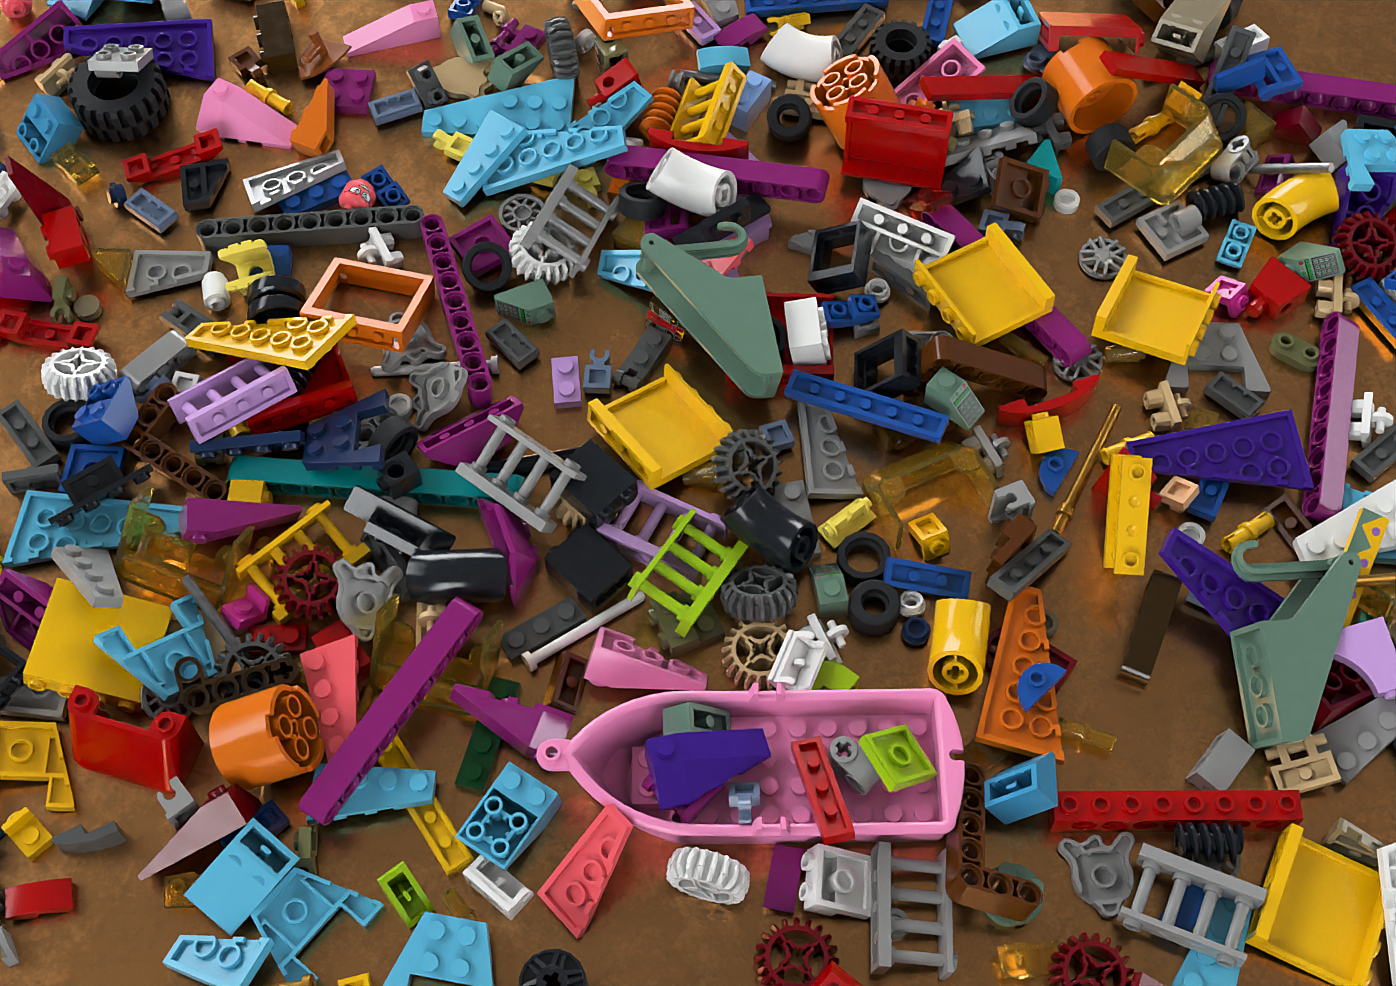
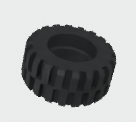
M91 55L85 58L83 64L79 63L75 68L76 73H72L69 79V100L80 123L91 135L98 136L99 139L109 141V139H112L114 142H122V139L131 141L135 140L136 136L141 135L143 137L147 135L150 129L154 130L159 126V120L163 121L166 111H168L170 106V94L161 69L154 59L139 72H123L121 78L96 77L94 71H89L87 61L92 57ZM134 89L123 98L104 100L118 90Z

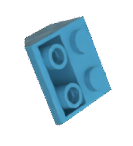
M35 93L21 123L18 125L16 134L36 161L43 164L73 148L84 126L61 97Z
M1051 751L1001 770L984 782L985 808L1006 825L1057 807L1055 754Z

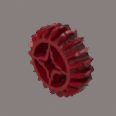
M1369 211L1362 214L1355 213L1350 218L1344 219L1341 225L1336 228L1335 232L1337 234L1331 239L1336 244L1332 247L1340 248L1344 267L1347 269L1346 276L1355 274L1356 281L1363 278L1365 280L1369 277L1376 281L1384 278L1385 275L1388 276L1396 268V233L1393 230L1396 224L1389 225L1387 223L1388 217L1380 219L1379 212L1372 215ZM1358 229L1356 241H1352L1353 233ZM1379 252H1382L1381 261L1379 264H1377L1376 259L1379 257L1378 254Z
M317 543L313 546V550H309L308 546L304 544L302 547L303 552L301 553L293 548L291 551L293 557L283 556L282 560L285 565H277L276 571L279 574L273 576V582L277 584L273 590L275 594L279 595L277 598L280 605L286 604L284 609L287 613L295 610L294 615L298 619L305 613L307 621L312 620L313 614H317L318 619L322 620L324 618L323 612L326 611L330 616H333L335 614L333 607L336 606L339 586L338 579L320 572L319 566L320 564L327 566L333 571V564L341 559V554L337 551L331 555V548L329 546L320 551V546ZM308 565L305 571L296 572L301 567ZM315 573L318 583L315 581L316 585H312L311 591L308 582L311 583L310 580L314 579ZM289 587H296L297 590L304 591L307 597L306 600L296 597ZM330 592L326 597L317 600L321 593Z
M798 917L794 918L792 926H789L785 918L782 919V929L772 924L770 926L772 935L763 932L761 939L765 944L757 943L755 950L760 954L754 956V964L760 965V967L755 969V974L758 977L765 976L761 981V986H811L831 961L839 965L840 959L832 956L837 953V946L828 945L832 940V936L826 934L821 937L823 926L819 925L812 930V921L810 919H807L805 926L799 925L800 920ZM791 939H802L809 943L798 946ZM779 945L784 959L779 963V967L773 970L770 956L776 946ZM819 952L823 966L819 974L814 977L811 973L812 969L809 966V962L814 958V954ZM791 956L801 957L802 965L797 966L796 963L792 965ZM789 976H796L806 983L794 984L783 979Z
M1083 932L1079 935L1078 939L1072 935L1067 939V943L1061 942L1057 946L1059 952H1054L1050 958L1054 963L1050 964L1047 968V971L1054 974V976L1048 979V984L1057 986H1107L1106 976L1112 972L1114 986H1130L1132 980L1127 977L1133 975L1135 969L1125 967V964L1130 961V957L1124 956L1121 958L1118 953L1122 950V946L1118 945L1114 949L1111 948V938L1107 937L1103 942H1100L1099 933H1094L1089 939L1087 933ZM1090 954L1101 958L1104 963L1095 961ZM1073 956L1076 962L1074 966L1077 976L1070 980L1068 965ZM1101 972V973L1096 977V979H1094V978L1088 979V978H1087V979L1081 981V979H1083V978L1086 976V974H1088V975L1094 974V975H1095V974Z

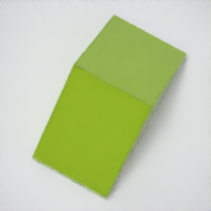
M404 861L377 879L384 894L409 929L420 921L424 912L432 913L435 911Z

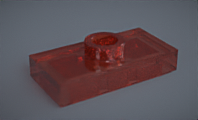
M926 188L920 189L903 200L905 208L909 210L936 213L952 202L954 198L951 191Z

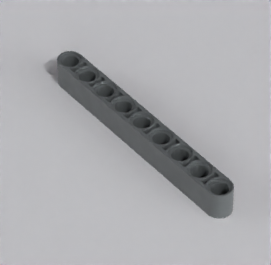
M399 205L206 219L196 225L195 233L201 248L212 253H218L219 250L227 249L229 245L235 243L241 245L243 241L262 239L267 245H289L290 248L361 243L369 240L370 234L368 230L371 227H376L380 234L391 232L394 240L416 239L422 237L420 221L424 217V211L418 205Z

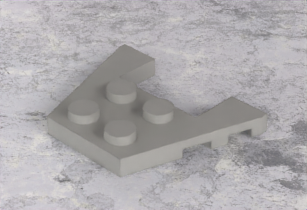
M1210 322L1207 325L1203 340H1197L1200 343L1195 357L1189 356L1185 366L1171 362L1165 381L1168 380L1172 393H1187L1189 389L1188 370L1242 373L1243 386L1255 395L1268 398L1271 393V388L1239 323Z

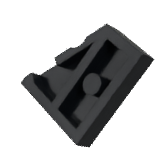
M981 147L974 149L943 177L941 190L938 191L940 202L947 200L954 206L992 192Z
M228 158L180 166L182 199L185 211L210 208L231 168Z

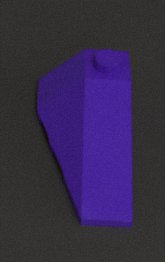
M1348 163L1337 170L1335 185L1339 197V209L1332 213L1331 239L1337 234L1335 230L1341 225L1342 221L1347 217L1350 218L1355 213L1362 214L1369 211L1372 215L1379 212L1380 219L1384 218V213L1391 206L1396 196V173L1369 172L1375 183L1370 191H1349L1348 183L1350 176H1347L1345 171ZM1358 229L1354 231L1352 241H1356ZM1331 240V247H1332V246L1335 245L1336 243H1334V242Z
M763 728L674 733L646 739L645 759L660 811L690 805L699 800L700 796L713 788L714 790L723 786L725 781L737 774L741 775L771 757Z

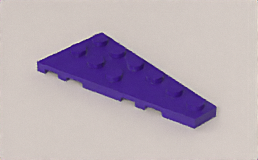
M211 18L63 27L64 49L68 53L94 56L106 44H118L119 47L140 44L144 48L153 49V59L159 65L162 72L215 82L213 24Z
M1292 409L1125 443V448L1131 454L1142 456V458H1153L1152 472L1154 474L1307 491L1314 489Z
M1176 527L1169 530L1158 553L1229 637L1231 631L1260 621L1269 620L1285 599L1260 582L1243 580L1236 574L1231 563Z

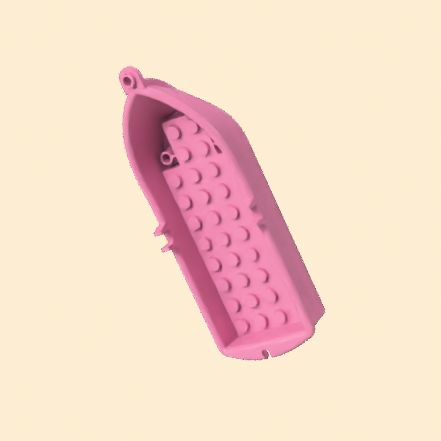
M753 683L748 691L662 692L633 699L618 705L586 725L572 740H547L538 747L536 753L538 764L547 771H570L578 783L603 806L613 803L635 827L670 842L690 845L823 843L791 752V741L821 736L828 756L830 745L837 737H849L860 746L858 740L863 735L906 724L938 773L933 780L894 792H889L882 779H880L866 795H861L833 769L855 830L854 840L839 843L878 841L928 842L941 840L943 835L949 833L956 825L965 779V761H955L949 756L953 753L961 754L964 752L958 723L946 696L941 691L932 688L785 690L782 683H776V691H758V683ZM686 702L730 711L731 730L763 728L771 752L769 759L741 775L737 774L725 781L724 789L698 814L691 824L683 823L680 820L681 816L673 809L660 811L656 794L652 791L647 792L641 786L644 779L650 774L645 759L646 739L663 736L662 709ZM844 751V752L841 753V754H840V753H837V755H838L839 757H841L842 755H846V756H847L848 753ZM550 753H556V754H557V755H556L555 757H553V758L547 757ZM760 781V806L751 808L752 823H739V809L737 807L729 808V783Z

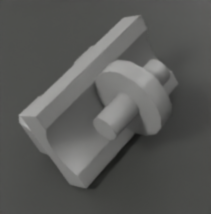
M980 425L972 428L973 435L961 443L962 449L968 458L980 452L984 458L974 462V468L980 479L992 474L997 479L1004 476L1002 471L1004 463L1001 458L1004 460L1010 456L1007 452V449L1011 446L1009 438H999L994 433L989 436L990 442Z

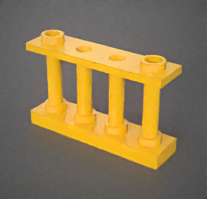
M733 61L724 65L718 81L702 87L693 77L689 79L670 131H674L675 140L722 145L723 138H726L748 78ZM714 93L712 99L706 101L707 96ZM707 111L706 116L699 119L701 113ZM700 130L698 136L692 138L693 133Z
M1111 454L1103 567L1114 568V574L1144 576L1153 458H1142L1139 455Z
M328 500L322 504L318 502L311 506L304 518L253 556L252 554L246 555L237 564V577L242 580L247 575H250L275 604L272 616L278 625H284L295 617V610L287 613L284 609L286 604L280 605L277 598L279 595L275 594L273 590L275 586L260 570L259 566L271 557L279 565H285L282 558L286 555L282 549L294 540L301 547L305 544L309 550H313L314 543L304 532L317 522L342 550V559L347 560L352 566L358 567L371 558V550L364 542L359 546L352 545L327 515L331 513V503ZM320 564V572L337 578L330 568ZM314 579L311 583L308 582L311 591L312 585H316L315 581L318 583L317 579ZM297 590L298 593H296L295 596L299 599L306 600L307 597L305 592L302 590Z

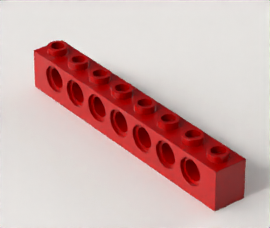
M1299 790L1057 791L1058 806L1047 810L1049 833L1174 832L1175 822H1180L1182 828L1186 822H1192L1195 827L1199 822L1205 823L1207 828L1211 823H1217L1219 827L1226 823L1230 824L1232 828L1236 824H1241L1243 832H1281L1292 823L1299 826L1304 820Z

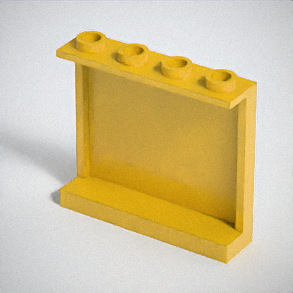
M996 222L987 226L985 237L931 263L923 265L919 259L915 260L914 272L912 274L914 282L927 293L929 302L937 306L943 320L953 327L957 338L982 346L1052 312L1055 294Z
M1128 254L1096 314L1091 336L1185 366L1189 356L1195 357L1200 343L1197 340H1203L1207 325L1210 324L1214 314L1213 309H1217L1222 296V294L1217 293L1220 282H1216L1212 292L1207 293L1137 271L1135 269L1138 257Z
M668 363L664 365L663 377L605 406L597 398L588 402L587 421L651 491L709 461L712 456H716L717 453L713 448L721 445L719 440L733 431L730 424L724 422L716 414L714 408L699 396L697 390L691 388L683 380L682 375L675 371Z
M57 578L23 671V683L37 691H45V689L57 691L60 696L65 698L70 697L75 685H80L95 691L99 697V706L109 704L117 706L118 710L125 713H134L135 711L142 713L140 689L143 683L95 645L93 640L97 634L119 625L137 650L165 637L173 612L169 606L123 595L124 599L121 608L92 607L71 581Z
M1292 823L1280 833L1262 887L1267 889V893L1260 908L1254 911L1245 943L1335 986H1368L1373 976V970L1370 969L1371 963L1380 951L1382 942L1379 940L1381 930L1385 928L1379 872L1302 837L1304 828Z

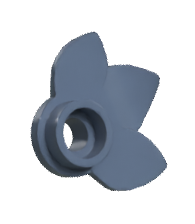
M1043 44L1036 45L1024 57L1023 66L1030 72L1043 73L1046 65L1056 53L1048 51Z

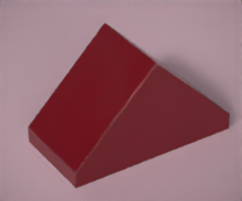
M1303 105L1274 114L1266 136L1310 148L1308 145L1321 135L1322 127L1306 106Z

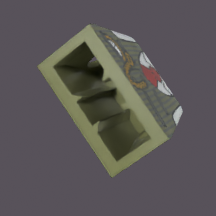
M600 36L594 39L596 60L601 75L612 67L611 65L614 66L625 57L628 59V51L622 39L603 41Z

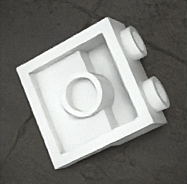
M820 843L808 849L801 859V869L806 871L805 882L802 883L799 890V898L801 901H804V910L827 916H833L838 913L864 920L871 917V856Z

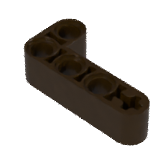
M1156 569L1152 572L1119 670V676L1145 685L1148 684L1182 585V581L1177 576Z
M183 657L177 661L174 667V674L182 703L189 711L197 715L214 712L217 707L224 703L280 684L295 686L302 677L299 665L288 657L278 658L210 680L205 666L195 657ZM196 665L197 674L193 678L186 679L184 677L186 667ZM285 666L293 670L289 673L290 678L288 679L279 675L284 672ZM270 670H271V672L275 675V677H273V679L271 678L270 674L268 673V671H270ZM255 675H263L264 684L258 689L251 688V679ZM226 684H234V694L229 698H222V688ZM204 693V704L200 707H193L192 698L194 695Z

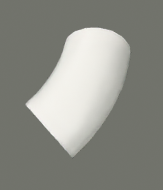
M786 23L771 39L763 51L760 61L786 76L818 83L824 76L822 71L835 61L843 58L837 36L808 34Z
M672 147L665 153L654 169L646 189L676 206L710 217L736 202L737 181L732 171L707 165Z

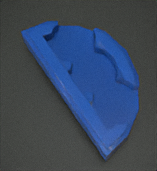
M1058 449L1048 453L1042 460L1038 476L1044 486V491L1052 497L1055 496L1076 461L1079 451Z
M1046 662L1034 664L1024 670L1017 683L1018 702L1023 710L1027 713L1066 674L1067 670L1056 664Z

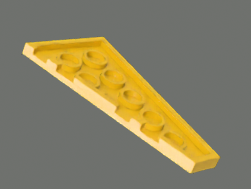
M345 314L344 319L336 320L333 319L332 315L322 316L320 320L308 321L307 317L268 319L267 324H257L255 320H246L244 324L234 326L231 325L230 321L201 323L184 339L187 346L191 348L309 370L358 322L354 314Z

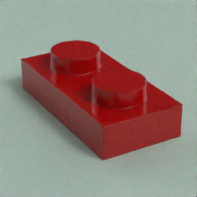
M307 624L252 625L249 627V633L252 634L254 641H256L259 633H263L265 642L270 636L276 639L274 647L282 643L285 648L281 654L289 652L291 655H299L307 652L309 636ZM253 650L248 653L251 656H265L268 652Z

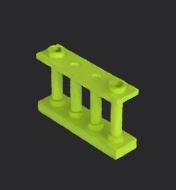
M691 508L686 516L681 514L672 526V529L675 531L643 573L637 571L628 583L631 590L627 599L632 601L639 590L663 605L677 615L676 619L680 623L675 632L682 637L687 635L718 592L723 581L733 571L748 548V545L740 540L733 549L729 546L725 548L690 524L696 513V510ZM685 533L720 557L719 561L722 564L719 568L715 565L713 567L676 543L677 540ZM668 552H671L706 576L707 585L705 587L701 584L697 586L663 563L662 560ZM656 571L690 594V599L694 602L691 606L687 604L683 606L647 580Z

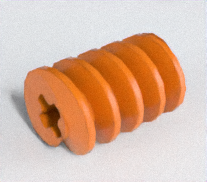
M659 87L653 91V101L647 106L639 126L641 134L647 140H649V128L670 131L682 99L675 89Z

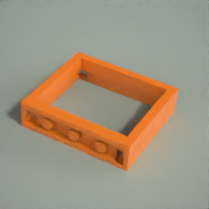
M573 0L603 41L693 28L695 6L690 0H665L668 4L667 6L608 13L599 0Z
M335 257L299 313L300 317H307L308 321L320 320L322 316L332 315L334 320L344 319L345 314L322 310L340 282L414 296L398 324L355 316L358 323L339 340L404 353L435 298L434 276Z

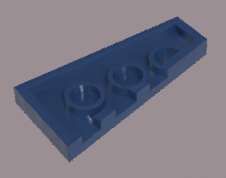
M301 430L209 439L201 444L197 441H189L190 452L200 455V459L217 458V454L242 456L244 452L262 454L270 453L272 450L292 451L304 448L307 433Z

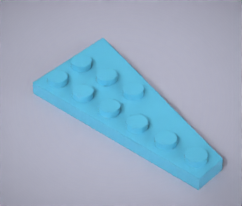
M27 490L2 564L5 568L50 561L53 560L51 558L53 547H65L68 544L81 548L112 550L179 538L181 533L178 516L183 506L104 498L99 501L101 505L89 513H85L83 510L73 515L75 520L60 528L58 524L52 526L48 519L73 506L68 495Z

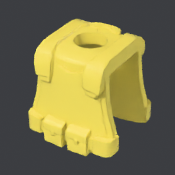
M262 239L243 241L241 245L235 243L229 245L227 249L224 248L218 251V257L221 261L232 263L237 269L239 279L225 283L226 289L229 292L238 291L245 297L247 296L248 287L253 281L264 276L276 275L271 254L267 249L266 242ZM259 267L263 269L264 273L250 276L254 268Z

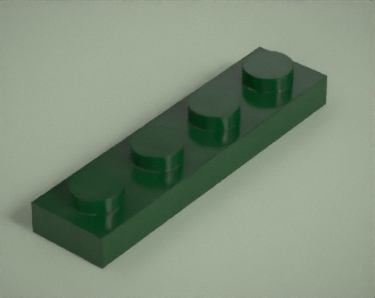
M492 676L487 691L494 694L495 699L498 700L508 699L509 696L518 698L521 684ZM478 720L476 721L455 780V786L485 795L503 739Z

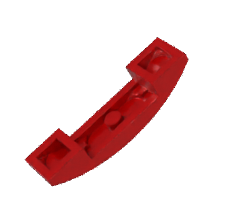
M217 128L194 135L195 143L155 157L148 158L146 153H142L122 160L126 180L134 183L164 180L181 175L180 166L210 161L223 150Z
M653 128L648 130L650 148L669 150L673 147L681 152L749 160V144L745 140L723 138L722 145L675 140L674 131Z
M5 309L0 314L1 337L20 344L50 351L61 352V349L69 350L72 347H93L101 329V326L98 324L75 321L73 326L33 320L30 319L27 313Z
M1098 374L1074 381L1070 393L1029 407L1024 398L998 407L995 421L997 425L1025 427L1024 422L1033 420V414L1047 411L1049 416L1058 415L1059 419L1064 418L1081 408L1092 398L1096 392L1100 377Z

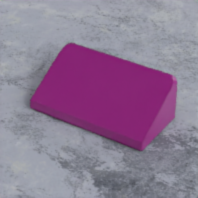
M1292 153L1267 155L1264 164L1295 163ZM1261 174L1255 189V195L1263 197L1273 188L1292 178L1294 174Z

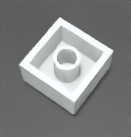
M816 297L784 302L789 349L793 364L827 365L826 360L831 359L823 307H818Z

